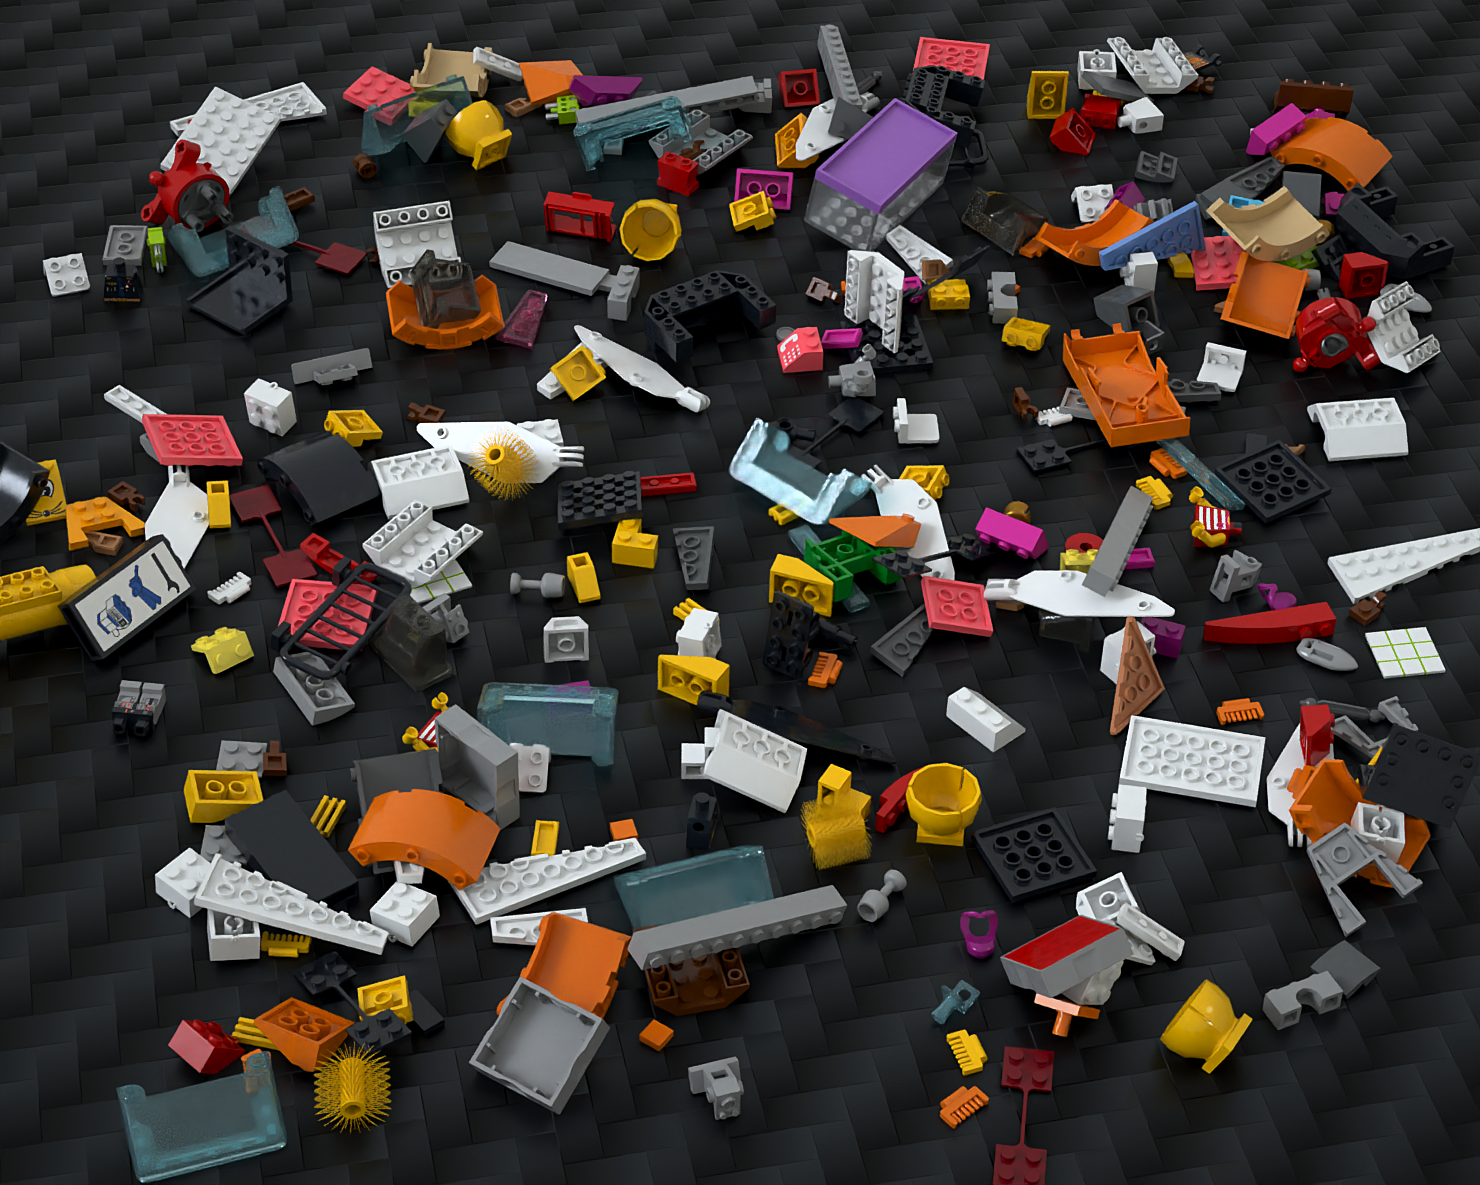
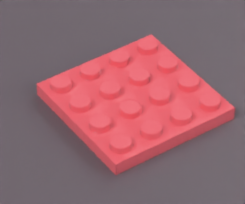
M920 37L914 68L931 65L944 66L948 70L961 71L965 75L978 76L984 80L990 44Z
M1231 236L1204 238L1206 250L1200 251L1197 249L1192 250V253H1190L1196 291L1228 289L1231 283H1236L1237 277H1234L1241 251H1246Z
M143 414L142 423L160 464L166 466H242L243 458L223 416Z
M292 579L278 626L283 621L290 623L291 634L293 635L337 586L333 585L332 582ZM351 584L347 589L375 603L378 591L361 584ZM344 593L335 602L369 620L371 619L373 607ZM332 606L323 615L361 635L369 627V624ZM320 619L311 628V630L348 648H351L359 639ZM306 633L298 642L306 647L340 649L309 633Z

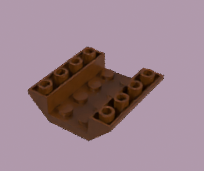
M1284 79L1279 84V90L1274 93V112L1278 113L1293 103L1301 112L1311 113L1314 109H1324L1325 112L1335 114L1336 118H1346L1350 113L1354 87H1349L1350 85L1345 83L1334 86L1330 82L1313 84V81L1304 80L1302 83H1297L1293 79Z
M652 925V926L634 928V929H633V933H634V932H637V931H641V930H645V929L657 927V926H656V925ZM730 948L718 953H710L698 958H689L677 963H669L657 968L644 970L654 1005L676 1016L726 1008L750 988L738 948Z

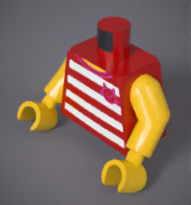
M1196 486L1190 491V502H1197L1193 524L1190 526L1194 536V547L1208 546L1214 548L1226 546L1229 534L1241 535L1242 522H1230L1228 510L1216 508L1205 498H1201L1204 493L1200 487Z
M441 692L438 695V699L435 697L432 700V706L435 709H441L442 712L437 711L419 733L416 728L409 727L402 736L403 742L405 744L412 743L415 751L436 748L438 752L435 735V717L451 708L446 706L448 697L445 693Z

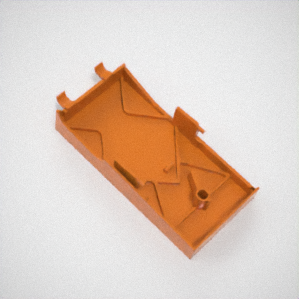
M1121 323L1112 324L1113 335L1083 339L1080 336V330L1075 329L1071 330L1072 340H1070L1067 334L1064 333L1063 362L1110 447L1189 436L1190 417H1186L1167 385L1168 375H1170L1167 370L1168 368L1162 359L1157 357L1156 371L1154 370L1140 331L1125 333L1122 330Z

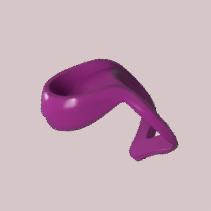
M1261 583L1257 585L1260 594L1268 602L1272 611L1296 607L1297 600L1292 593L1280 592L1276 594L1278 590L1276 584ZM1263 590H1270L1268 596Z
M986 910L982 913L975 911L964 912L960 918V929L965 938L968 953L979 959L992 955L995 950V934L998 928L996 912L994 910ZM971 917H988L990 928L987 935L977 937L971 934L969 930Z

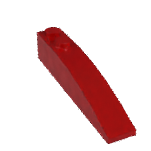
M1321 602L1208 621L1204 624L1202 638L1204 641L1238 644L1293 642L1305 638L1333 635L1336 617L1328 603Z

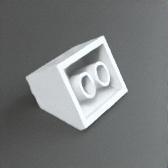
M963 687L948 697L946 716L992 752H995L1025 732L1023 726L978 692Z

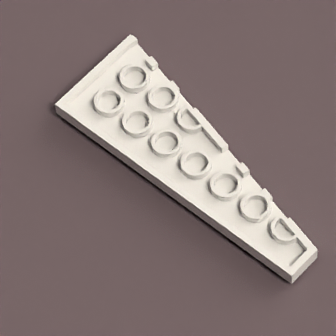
M304 82L244 99L257 107L281 117V121L327 114L326 107ZM195 114L170 121L171 129L178 137L181 136L188 126V119H193Z
M1480 528L1329 557L1328 565L1352 603L1358 604L1359 600L1366 597L1372 598L1379 591H1389L1396 584H1405L1428 574V571L1431 569L1443 568L1445 563L1450 561L1457 562L1464 555H1473L1480 552Z
M636 838L609 842L604 847L586 846L584 850L576 852L563 850L562 854L548 856L546 853L514 859V861L508 864L490 863V867L482 869L476 883L461 890H458L450 881L448 882L477 925L490 920V918L498 917L646 860V852Z
M217 853L195 896L194 905L379 955L382 954L389 932L365 921L357 922L351 919L348 913L344 911L340 913L327 908L328 904L322 901L318 904L307 899V894L279 881L266 880L262 873L257 871L251 873L241 868L242 864L236 861L232 864L221 859L222 855Z

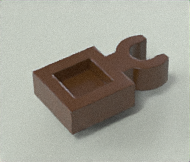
M124 481L107 491L108 498L122 507L129 504L130 509L136 511L137 503L145 505L144 496L138 494L137 489Z

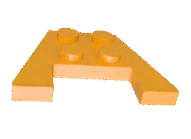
M97 497L92 500L66 505L69 550L88 547L89 540L84 533L89 531L123 526L130 537L145 534V523L107 497Z

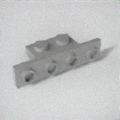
M368 348L291 365L294 384L315 380L319 384L321 383V385H329L333 383V380H351L352 376L358 375V370L372 368Z

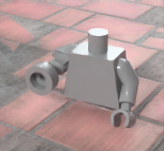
M871 344L863 347L862 351L865 355L863 357L860 356L855 363L839 366V375L828 376L829 388L840 387L843 396H876V378L870 361H867L876 357V351Z

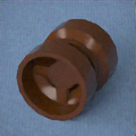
M360 153L354 158L353 165L363 178H371L376 174L377 166L367 153Z

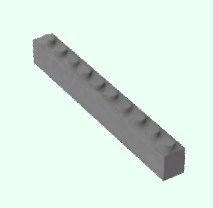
M830 24L820 26L817 45L835 105L837 98L840 97L862 110L863 105L839 29Z
M753 76L741 77L575 110L576 123L580 137L586 138L678 120L695 109L708 114L758 104V92Z
M1133 486L1129 488L1082 583L1084 587L1103 597L1107 595L1108 591H1114L1153 508V505L1150 504L1153 499L1152 496Z
M830 885L633 933L628 951L641 970L657 968L661 965L677 963L689 958H698L702 955L718 953L722 950L738 948L746 944L758 943L791 933L795 934L803 930L816 929L828 924H836L843 918L847 904L835 887Z

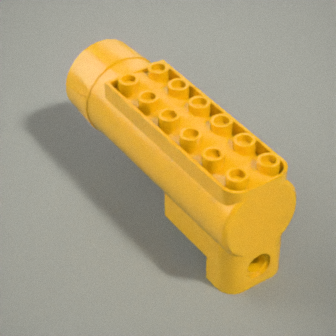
M84 564L48 573L45 567L41 566L0 577V641L68 624L58 605L96 578L92 569Z

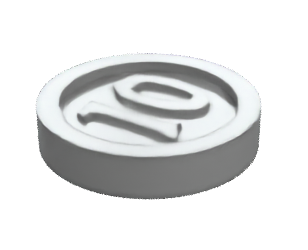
M781 327L777 330L776 337L778 340L783 341L795 330L791 327Z

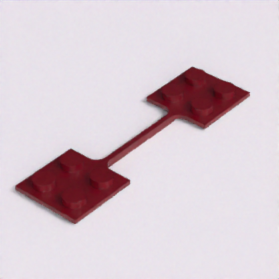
M255 216L239 229L268 244L275 240H280L320 253L321 256L315 261L316 265L346 275L368 255L364 251L336 242L328 249L323 250L281 236L280 234L286 229V226Z
M268 484L229 495V500L241 522L261 519L279 550L278 555L263 559V563L277 588L291 584L292 579L306 580L318 576L310 559L302 549L290 552L283 551L266 519V516L282 511Z
M1005 1046L1001 1087L1018 1088L1024 1093L1020 1143L1016 1146L996 1144L993 1185L1045 1184L1047 1150L1027 1147L1024 1144L1028 1093L1033 1090L1051 1092L1053 1051Z

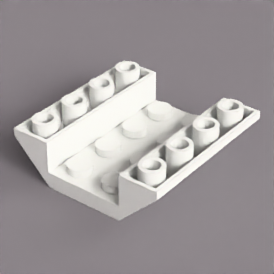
M1121 37L1107 39L1113 51L1145 94H1177L1198 78L1197 72L1172 38H1156L1152 51L1148 49L1143 51L1132 50L1125 39Z
M449 201L373 212L377 250L387 288H391L399 280L406 285H413L464 276L461 259L457 256L451 225L453 217Z
M850 250L847 257L844 315L856 324L870 319L883 329L882 344L895 354L898 352L904 271L879 252Z
M1407 281L1372 301L1368 316L1375 319L1376 327L1373 331L1367 332L1381 362L1405 373L1412 371L1441 352L1439 342L1434 338L1433 334L1419 340L1418 332L1409 319V313L1403 307L1415 299L1414 290Z
M1394 398L1317 403L1307 407L1312 422H1320L1326 435L1323 449L1329 461L1408 455L1406 423Z
M452 445L374 460L367 464L368 471H371L382 492L383 508L388 519L394 518L415 499L432 507V510L469 502L464 473Z
M415 499L365 541L363 548L375 565L405 578L412 587L416 588L432 580L483 535V531L469 524H465L458 531H454L433 521L432 507Z
M720 709L714 727L719 728L715 747L706 760L702 776L785 813L800 783L807 748Z

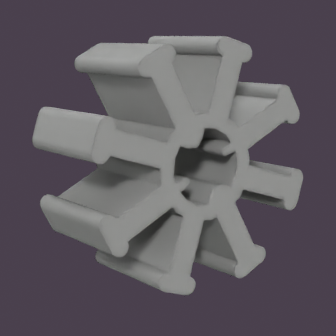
M1166 198L1158 201L1149 200L1148 203H1138L1137 206H1134V211L1152 220H1160L1173 213L1172 201Z

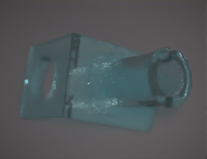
M963 980L953 990L943 985L941 991L944 1000L931 1013V1016L938 1023L944 1024L945 1020L955 1009L965 1014L980 996V992ZM968 990L971 996L968 1000L963 1001L958 992Z

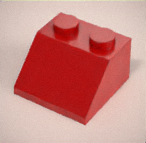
M816 69L780 72L778 84L784 108L820 105Z
M1072 108L1056 118L1049 138L1061 151L1087 155L1090 152L1096 133L1076 110Z
M1363 252L1344 254L1338 286L1346 299L1380 295V290L1385 285L1389 263Z
M1328 704L1301 706L1299 741L1305 765L1313 767L1330 753V744H1334V733L1331 727H1335L1334 713H1330Z

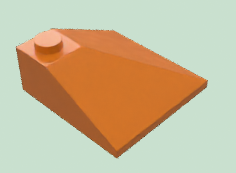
M571 60L519 63L531 105L556 103L557 97L573 95L569 86L574 75L583 76Z
M905 513L902 516L829 519V523L873 546L914 547L921 527V523L915 521L914 516Z
M292 997L254 1019L256 1027L292 1064L300 1066L302 1070L307 1072H315L318 1069L314 1067L324 1066L322 1063H327L329 1061L328 1058L333 1056L331 1051L335 1053L348 1036L345 1029L355 1025L353 1021Z

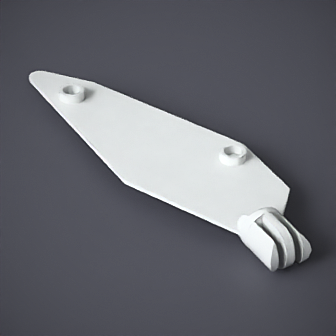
M866 92L860 95L863 105L862 111L865 113L879 106L880 100L874 94ZM834 98L812 109L795 145L797 160L805 161L849 139L828 133L835 109Z
M579 325L574 326L580 340L619 376L628 381L630 385L640 387L656 396L674 398L681 406L696 413L710 405V399L706 395L690 387H683L659 364L602 337L598 332H592Z
M510 422L420 423L417 426V431L434 448L452 445L458 460L471 466V463L475 464L477 463L476 461L485 459H476L484 456L479 454L482 453L479 452L482 451L479 450L480 447L483 448L484 445L488 448V444L483 437L488 440L487 442L489 440L491 442L494 440L496 431L497 443L499 430V435L501 434L500 441L502 443L504 439L503 443L505 444L506 439H509L508 436L514 434L513 438L522 439L523 444L526 443V446H530L529 451L532 449V456L529 454V458L525 457L522 462L529 460L531 457L535 460H530L529 462H533L535 465L531 464L528 467H533L537 470L525 472L530 473V475H527L529 480H525V483H543L560 467H583L581 462H568L583 460L584 455L568 453L584 452L583 446H558Z
M172 465L168 466L169 483L145 523V537L148 540L152 536L163 534L169 540L172 550L180 558L185 569L209 526L207 494L190 482L189 466H185L184 473L182 472L181 465H176V473H173Z
M874 465V469L878 475L871 468L867 471L873 482L865 474L861 476V479L875 492L881 516H902L905 513L914 516V520L921 523L914 547H893L896 551H905L913 558H922L949 551L937 502L914 480L890 479L877 465ZM951 556L926 562L925 565L930 567L932 572L920 574L922 577L930 576L955 580Z
M1033 571L1017 580L988 579L984 591V598L986 600L1015 599L1062 616L1170 617L1175 614V610L1155 596L1119 584L1116 585L1113 592L1108 591L1107 595L1103 597L1082 585L1087 574L1079 571Z
M1300 723L1267 777L1268 810L1288 826V844L1290 847H1293V835L1296 836L1297 847H1302L1303 835H1305V833L1301 834L1291 817L1289 809L1296 799H1293V793L1287 790L1294 770L1296 768L1303 770L1305 765L1299 741ZM1330 744V753L1324 759H1334L1333 744ZM1306 835V844L1309 847L1312 841Z

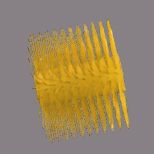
M498 430L497 443L496 431L494 440L490 443L483 437L489 447L486 448L483 445L484 449L482 451L484 452L479 454L484 456L476 459H485L471 464L472 466H477L476 470L480 468L482 471L486 470V474L491 473L486 479L485 473H482L483 475L481 476L480 470H477L478 474L475 472V478L480 475L479 482H483L484 479L486 483L484 484L485 488L490 487L488 493L490 491L494 492L492 489H495V493H498L497 491H500V487H502V492H505L507 482L508 492L511 483L513 501L514 483L515 485H521L518 481L519 479L525 483V480L521 478L524 476L527 478V475H530V473L525 472L537 469L528 467L531 464L535 465L533 462H529L530 460L535 461L533 457L522 462L525 457L529 458V454L532 456V449L527 453L526 443L523 444L522 439L513 438L514 440H511V444L508 442L509 439H506L504 444L503 439L501 443V434L499 435ZM493 476H494V478H493V480H492L491 482H487V481H490V479H489L490 477H493Z
M851 792L841 802L838 801L839 798L836 801L834 800V805L832 807L830 805L827 811L825 804L823 806V803L827 800L826 798L825 801L821 802L822 807H824L822 814L820 811L821 804H818L819 810L817 807V811L816 807L814 808L813 806V809L810 807L813 802L808 804L811 810L810 813L808 810L806 817L804 816L807 822V839L809 840V845H811V850L813 848V863L814 852L816 851L815 860L817 859L818 861L820 856L821 868L827 865L823 855L824 858H827L828 855L827 862L829 863V858H833L836 852V859H839V855H842V852H845L846 849L845 856L846 854L847 856L849 855L845 860L846 862L854 856V847L855 850H858L860 844L861 854L863 853L862 848L864 850V842L865 844L867 843L865 838V828L867 827L864 824L866 821L863 820L861 812L859 813V804L856 810L857 800L856 803L854 800L852 805L851 798L847 799ZM843 853V855H842V859H841V856H840V860L837 861L836 865H837L840 861H842L843 859H845L844 853ZM834 856V858H833V859H834L833 862H832V859H831V863H830L829 865L833 864L834 861L836 862L835 856Z
M353 1050L352 1058L351 1051L350 1058L349 1054L348 1058L347 1055L346 1058L344 1054L342 1055L344 1060L336 1056L341 1061L340 1064L337 1063L338 1061L328 1058L335 1064H325L326 1062H323L322 1064L328 1067H314L322 1071V1073L328 1074H314V1076L320 1078L314 1082V1084L320 1086L314 1090V1092L320 1094L314 1100L321 1102L314 1108H325L324 1110L329 1111L327 1108H334L335 1110L330 1111L331 1113L327 1115L328 1117L334 1116L332 1114L340 1111L336 1117L339 1118V1115L342 1114V1119L344 1117L347 1120L350 1119L352 1126V1119H354V1125L355 1118L356 1122L357 1118L358 1121L360 1118L362 1124L364 1121L361 1119V1116L369 1120L364 1114L379 1119L370 1113L372 1111L367 1109H374L373 1111L376 1112L373 1113L380 1112L378 1114L383 1112L377 1109H391L383 1105L384 1103L377 1102H391V1100L385 1098L391 1094V1092L385 1090L391 1084L384 1082L390 1078V1076L384 1074L390 1068H380L388 1062L384 1064L378 1063L381 1065L379 1066L374 1064L376 1062L374 1060L367 1062L368 1058L362 1061L363 1057L359 1059L356 1056L355 1058ZM371 1065H376V1066H378V1068H377V1067L372 1068V1067H370V1066H371ZM321 1110L320 1112H318V1114H322V1113H321L322 1111H323L324 1113H329V1112H325L324 1110Z

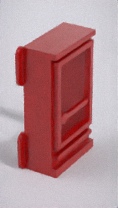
M548 192L543 205L546 231L549 232L551 230L591 238L607 239V242H612L617 230V226L611 224V214L615 203L592 199L591 195L573 192L572 195ZM554 210L580 214V220L557 215L554 213ZM583 215L592 216L593 222L584 221Z

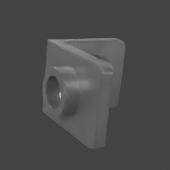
M1147 320L1144 322L1143 337L1147 339L1145 349L1147 354L1150 355L1163 348L1165 333ZM1153 343L1155 346L1150 349V345Z

